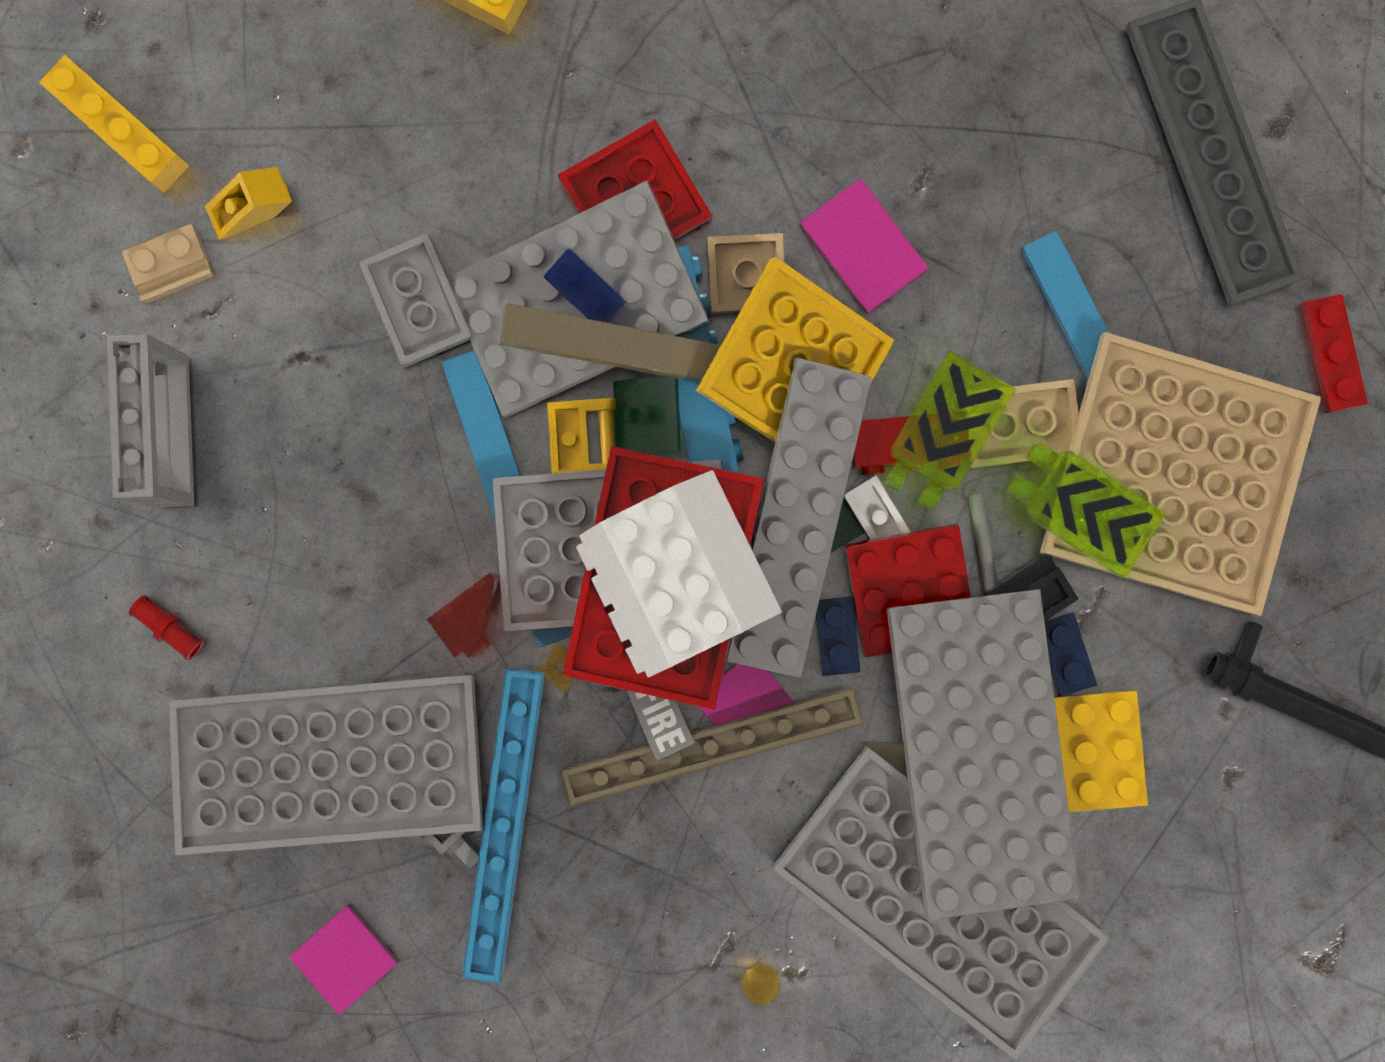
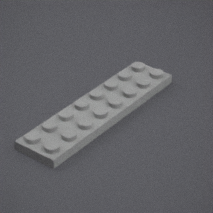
M801 358L795 359L751 543L754 555L776 597L782 613L731 637L727 662L801 678L869 392L871 376Z

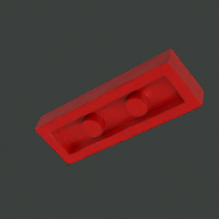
M1343 294L1302 303L1301 308L1325 412L1331 413L1368 404Z

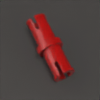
M146 595L139 597L129 609V615L134 616L153 632V638L158 642L165 641L187 661L195 657L201 650L204 641L198 639L179 623L180 619L175 614L171 613L168 615Z

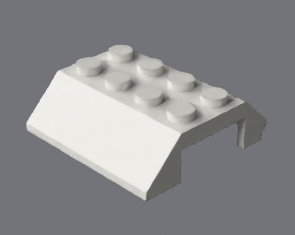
M713 470L674 485L598 523L579 535L582 543L576 546L587 571L595 569L598 574L591 579L604 606L612 604L615 609L608 615L621 641L624 642L629 639L632 644L631 647L625 650L637 674L645 671L649 678L782 613L776 597Z

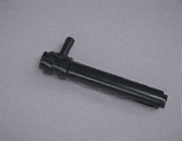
M1248 622L1236 655L1229 652L1225 654L1216 652L1211 657L1206 667L1204 678L1210 681L1214 688L1223 692L1228 689L1232 691V695L1245 702L1249 700L1255 701L1385 760L1384 726L1263 672L1261 666L1250 662L1263 626L1260 624Z

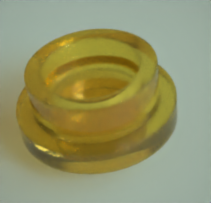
M765 965L750 968L745 973L742 981L744 995L750 1002L757 1005H766L773 1002L779 995L781 988L778 974L775 970Z

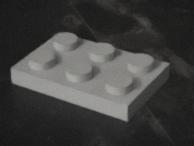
M428 233L358 262L403 368L470 340L469 338L472 337Z

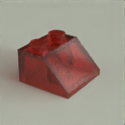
M494 573L487 574L427 619L454 658L466 656L468 659L470 657L474 658L491 645L488 638L494 635L501 598L500 576Z

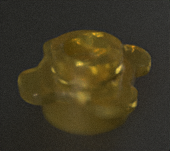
M555 646L551 649V656L546 664L539 666L538 672L545 673V679L555 683L559 691H567L572 686L571 681L573 678L563 676V672L557 670L559 665H565L567 653L564 647Z

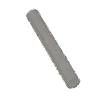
M983 493L968 495L983 592L998 584L984 496Z

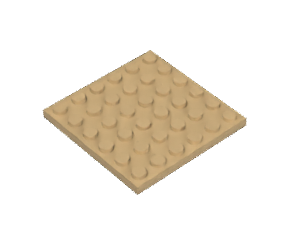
M1102 333L1058 487L1097 479L1108 487L1069 496L1078 536L1065 528L1058 493H1056L1051 511L1052 519L1049 518L1040 553L1250 615L1262 616L1321 397L1111 333ZM1071 463L1082 469V471L1065 474ZM1121 495L1134 504L1095 512L1104 551L1102 552L1091 545L1082 504ZM1148 512L1153 516L1149 523L1121 529L1127 556L1125 563L1122 565L1116 560L1108 521ZM1141 536L1135 545L1133 537Z

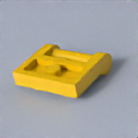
M602 398L547 402L552 473L606 469L611 446L615 447L613 411L617 410L616 399ZM598 412L601 463L590 464L587 413Z

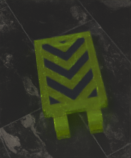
M949 350L889 450L892 452L891 456L897 460L883 483L897 491L911 468L930 479L916 503L928 510L933 509L945 488L949 491L958 489L1016 389Z
M1042 443L1033 445L1026 458L1048 472V475L1040 488L1022 476H1018V478L1013 477L1006 491L1028 505L1026 509L1028 513L1025 517L1118 577L1127 578L1166 513L1075 453L1062 451L1059 455Z

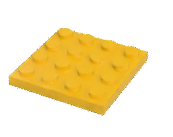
M777 257L770 258L697 387L696 392L775 443L796 358L871 376L872 382L895 340Z

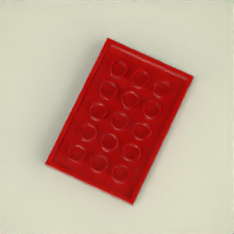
M611 446L594 526L674 485L713 470L751 546L765 479ZM585 567L563 676L715 710L731 638L649 678L645 671L637 674L625 650L631 647L632 644L629 639L624 642L621 641L608 615L615 609L612 604L604 606L591 579L598 574L595 569L587 571Z

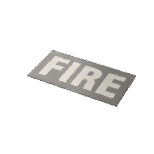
M627 690L656 761L695 744L677 701Z

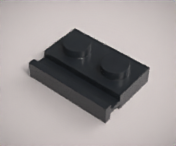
M1047 554L1039 556L984 592V595L988 596L1040 589L1044 622L1079 599L1060 567H1057L1054 563L1053 556Z

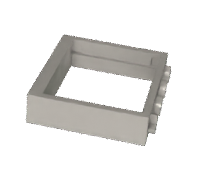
M148 334L107 336L113 499L155 508L194 506L189 356ZM118 350L130 355V357H119ZM157 363L167 366V375H157ZM123 479H135V489L125 492Z

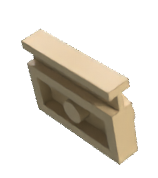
M191 223L121 251L134 286L137 287L140 301L144 304L215 276L209 265L208 257L196 227Z

